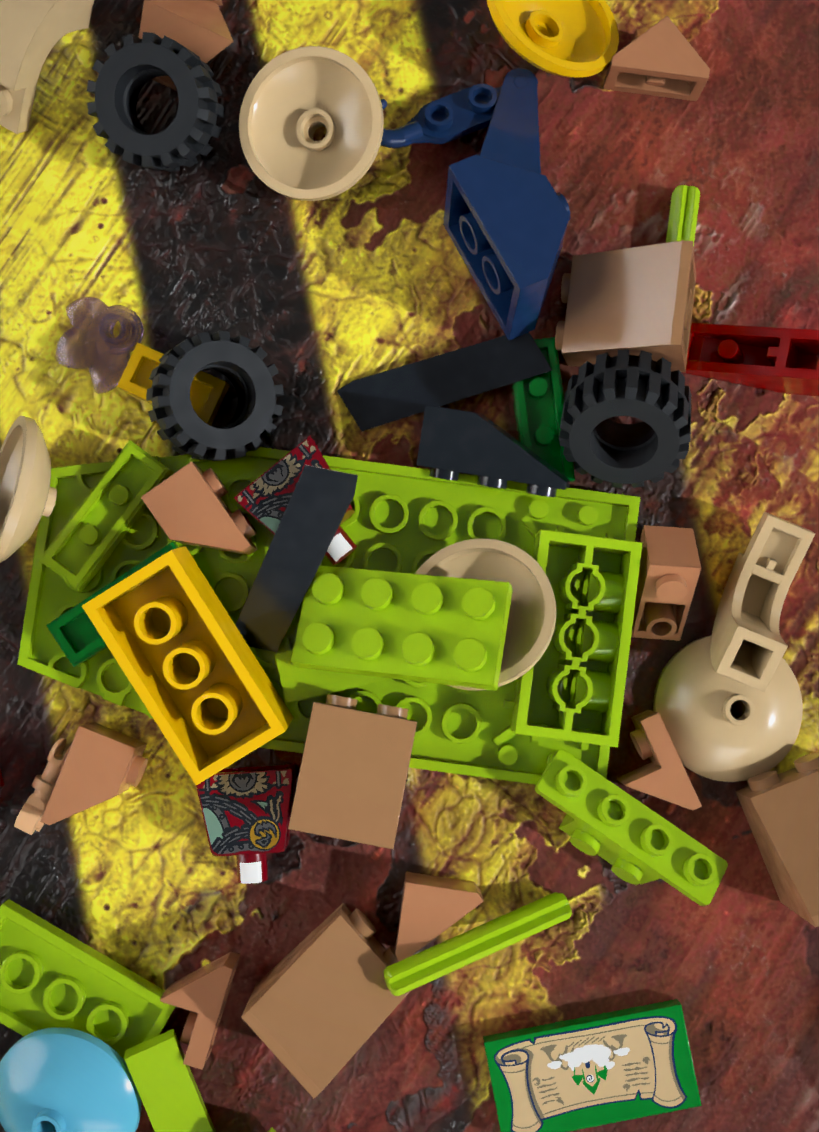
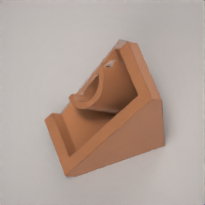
M144 0L138 36L140 39H142L143 32L155 33L161 38H164L165 35L199 56V59L205 64L234 42L218 4L210 0ZM159 76L152 79L177 91L173 80L169 76Z

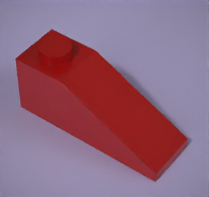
M691 323L686 372L682 373L784 394L819 396V330Z

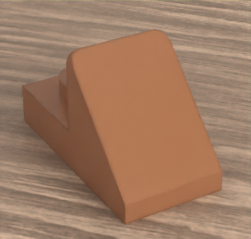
M646 710L631 717L636 728L635 731L630 732L633 744L643 760L650 758L651 763L622 775L617 780L629 788L692 811L702 807L660 714L652 710Z
M229 952L173 982L161 996V1002L190 1011L180 1043L188 1045L183 1064L203 1070L214 1045L241 954Z

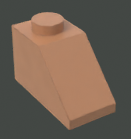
M95 722L80 725L40 822L52 825L127 791L130 785L136 787L148 763V759L142 757L147 743Z

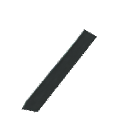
M528 332L512 340H508L505 335L357 379L337 390L362 432L424 412L426 405L440 407L552 371Z
M309 465L304 466L236 622V627L249 647L273 652L278 651L355 495L358 475Z

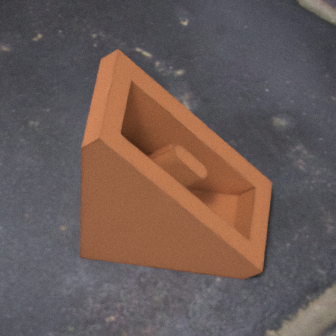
M666 16L612 56L604 79L603 89L697 101L709 79L710 68L670 18Z
M406 872L396 937L395 956L401 961L412 956L484 902L481 890L477 884L472 881Z

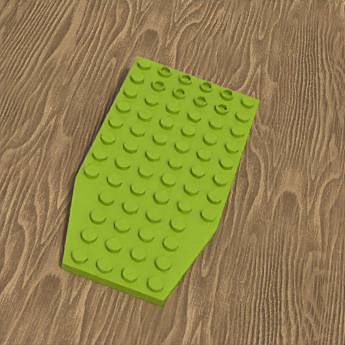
M260 447L256 451H248L246 456L220 461L193 459L189 454L160 458L153 456L173 471L170 476L190 462L201 468L203 472L211 468L228 491L221 498L231 512L234 513L240 509L256 530L257 534L250 539L258 550L251 555L181 544L170 540L148 507H146L84 591L74 588L38 560L112 462L51 468L50 487L57 489V497L51 515L49 517L42 516L38 525L17 665L72 687L84 689L103 697L102 699L119 706L124 705L149 715V718L153 719L108 647L80 666L73 667L46 625L171 542H176L178 547H187L236 625L274 534L238 504L234 497L290 451ZM323 455L331 470L358 475L355 495L350 503L355 513L340 525L356 544L357 548L335 566L324 556L320 564L321 566L415 574L427 559L449 545L470 539H495L517 546L539 563L550 581L556 601L555 629L546 651L527 673L509 684L498 687L497 691L463 690L444 684L389 679L330 694L357 699L356 710L371 713L377 712L378 704L409 709L407 719L417 721L409 768L536 785L554 753L559 749H564L607 778L610 747L618 748L642 552V543L635 542L640 497L576 488L557 489L556 497H547L526 493V483L508 481L507 489L478 485L477 475L459 473L458 481L429 476L430 469ZM303 600L277 652L250 647L284 703L285 699L275 654L293 650ZM327 694L285 703L294 717L284 733L259 748L303 753L313 702L326 704Z

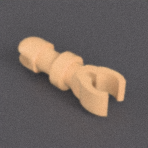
M66 738L59 739L52 746L47 757L48 763L42 775H36L33 780L32 787L35 790L29 796L16 818L14 827L30 835L35 830L40 832L44 823L40 822L70 749V747L67 749L63 757L62 752L66 745Z

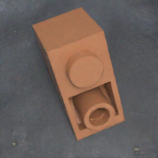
M190 462L141 497L170 540L181 544L251 555L258 550L250 539L257 534L256 530L240 509L234 513L231 512L221 498L228 491L211 468L203 472L201 468Z
M643 525L639 541L642 543L631 637L680 641L701 571L693 528Z

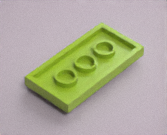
M320 565L304 596L291 663L298 668L497 691L513 588L510 582Z
M8 899L0 906L1 1024L23 1037L34 1031L46 1028L62 1027L83 1031L108 1044L123 1059L125 1050L161 1034L176 1007L160 1001L165 990L14 901Z

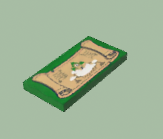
M678 999L483 1036L501 1132H570L702 1106L682 1005Z

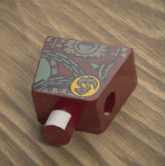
M309 436L237 494L234 499L275 535L304 466L309 465L331 469L315 441ZM349 505L340 525L355 513L351 505ZM340 525L325 554L333 566L341 562L357 548L356 544Z
M297 763L224 768L196 785L211 853L213 856L236 855L239 883L251 884L268 880L267 853L284 852L289 844L290 829L288 827L295 795Z

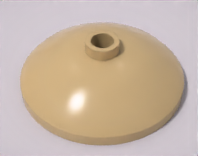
M321 46L295 48L280 54L268 62L250 83L243 98L239 115L241 147L253 172L262 182L277 193L301 201L329 199L354 186L366 174L374 162L381 145L384 128L382 103L374 83L365 70L346 54ZM319 127H326L325 137L320 141H314L313 134L315 130Z
M19 416L14 421L0 449V562L8 559L29 540L42 516L49 517L51 515L57 497V489L50 487L51 459L43 433L34 419L25 416Z
M495 539L464 540L439 550L416 571L415 574L510 582L513 591L498 687L509 684L527 673L546 651L552 639L556 623L555 596L550 581L542 567L524 550L510 543ZM448 685V686H451V687H454V688H457V689H463V690H475V691L486 690V689H478V688H472V687Z
M712 635L702 637L684 646L666 664L656 685L653 710L660 714L684 767L712 780L723 782L748 780L775 767L785 758L794 745L799 734L803 715V703L799 684L793 671L783 658L765 692L715 672L710 658ZM740 700L744 704L745 711L740 718L735 719L731 715L730 708L735 701Z

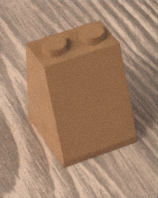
M682 240L573 256L571 273L563 274L561 285L562 303H567L565 321H558L555 335L556 350H562L561 353L567 365L580 367L586 361L596 364L597 355L607 352L610 357L618 355V350L629 349V355L639 356L641 350L652 353V360L656 362L663 357L671 362V372L676 370L686 372L696 285L693 241Z
M327 694L326 704L313 702L288 829L393 849L417 721L407 719L409 709L378 704L377 712L371 713L356 710L357 699Z
M819 752L796 759L793 762L795 768L777 774V771L772 770L753 776L747 780L748 787L736 791L780 902L815 928L819 926Z
M344 903L256 983L241 1016L313 1099L324 1090L409 993L407 992L400 996L391 994L386 985L383 970L399 962L395 956V948L390 946L385 950L373 936L376 933V929L366 915L359 909L351 912Z

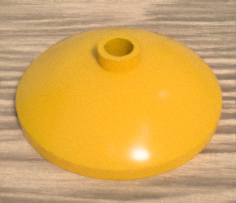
M487 0L492 20L505 42L524 60L547 73L569 78L589 77L604 70L610 63L612 56L617 52L619 44L618 27L614 15L605 0Z

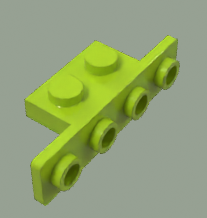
M559 749L554 753L535 786V792L566 813L559 829L571 836L569 840L574 847L588 855L600 856L613 865L611 870L616 876L630 884L641 885L662 879L700 906H706L711 903L728 867L726 860L564 749Z

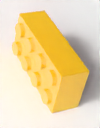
M186 546L170 550L82 605V608L195 785L200 784L281 735L287 730L294 717Z

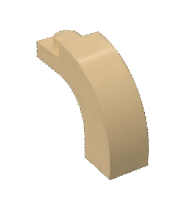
M0 0L1 126L16 134L28 131L38 78L48 54L54 45L66 34L89 28L94 0Z
M767 512L763 513L745 553H739L719 603L710 645L711 663L716 673L762 692L766 691L788 647L779 632V621L783 603L799 566L815 536L814 532Z

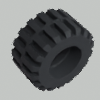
M143 32L142 39L130 34L122 37L124 43L122 48L111 43L105 49L109 56L108 60L103 62L97 59L92 68L99 73L97 81L88 80L87 91L95 94V102L87 103L88 114L99 119V122L92 126L98 136L108 139L105 146L112 153L122 155V160L157 171H180L181 165L191 167L198 163L196 156L199 153L207 156L213 148L208 144L211 136L219 138L222 128L216 126L217 117L224 118V106L217 101V97L222 96L220 85L212 80L211 77L214 73L210 67L199 59L200 57L165 35L164 38H161L155 33ZM169 76L173 80L178 92V111L173 122L165 130L150 135L146 133L138 120L136 110L138 95L143 86L153 78Z
M207 331L184 340L166 352L159 359L161 362L159 366L152 370L149 379L153 381L151 388L147 389L146 401H152L153 410L148 411L151 422L157 421L161 429L157 433L162 440L169 439L173 443L172 449L179 454L187 453L192 456L191 458L202 461L240 458L246 456L248 451H256L264 445L262 439L272 436L277 428L272 423L273 418H278L282 415L283 406L276 404V397L284 395L283 384L274 385L272 376L279 374L275 364L265 365L263 359L267 356V353L260 346L251 349L248 347L250 339L242 335L231 338L228 331H217L213 334H209ZM203 369H213L221 372L232 382L236 389L238 397L237 411L232 421L225 427L215 428L205 423L198 417L191 404L190 388L195 375Z
M629 349L618 350V355L610 357L607 352L597 355L596 364L586 361L579 367L578 375H572L565 392L559 441L560 446H564L563 455L568 462H575L574 469L581 475L591 474V481L599 484L603 481L612 482L611 487L622 488V484H632L633 488L644 486V481L650 480L656 483L664 479V471L673 473L679 467L680 459L686 458L691 440V391L689 386H685L684 375L680 370L671 372V362L663 357L656 362L652 360V353L642 350L639 356L629 355ZM631 416L643 421L635 424H621L608 418Z

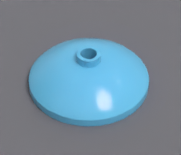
M71 1028L41 1029L19 1039L0 1061V1123L5 1132H136L141 1117V1098L124 1059L99 1038Z

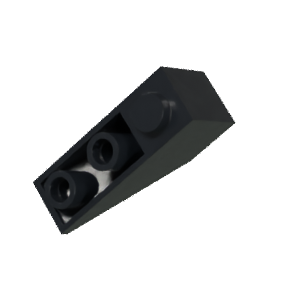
M430 405L425 406L416 465L430 467L429 476L458 481L460 472L478 475V485L507 489L508 481L526 483V493L547 497H556L557 489L566 490L569 488L571 480L484 414Z

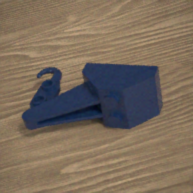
M517 68L508 72L501 87L493 88L488 84H477L424 105L406 125L396 129L383 128L381 146L393 149L406 147L414 143L445 144L489 126L480 155L476 154L449 165L443 225L508 340L535 330L555 273L560 251L563 247L567 225L570 221V209L565 197L560 192L556 193L547 177L541 174L538 80L533 72L524 68ZM381 99L382 108L385 109L387 107V101L385 99Z

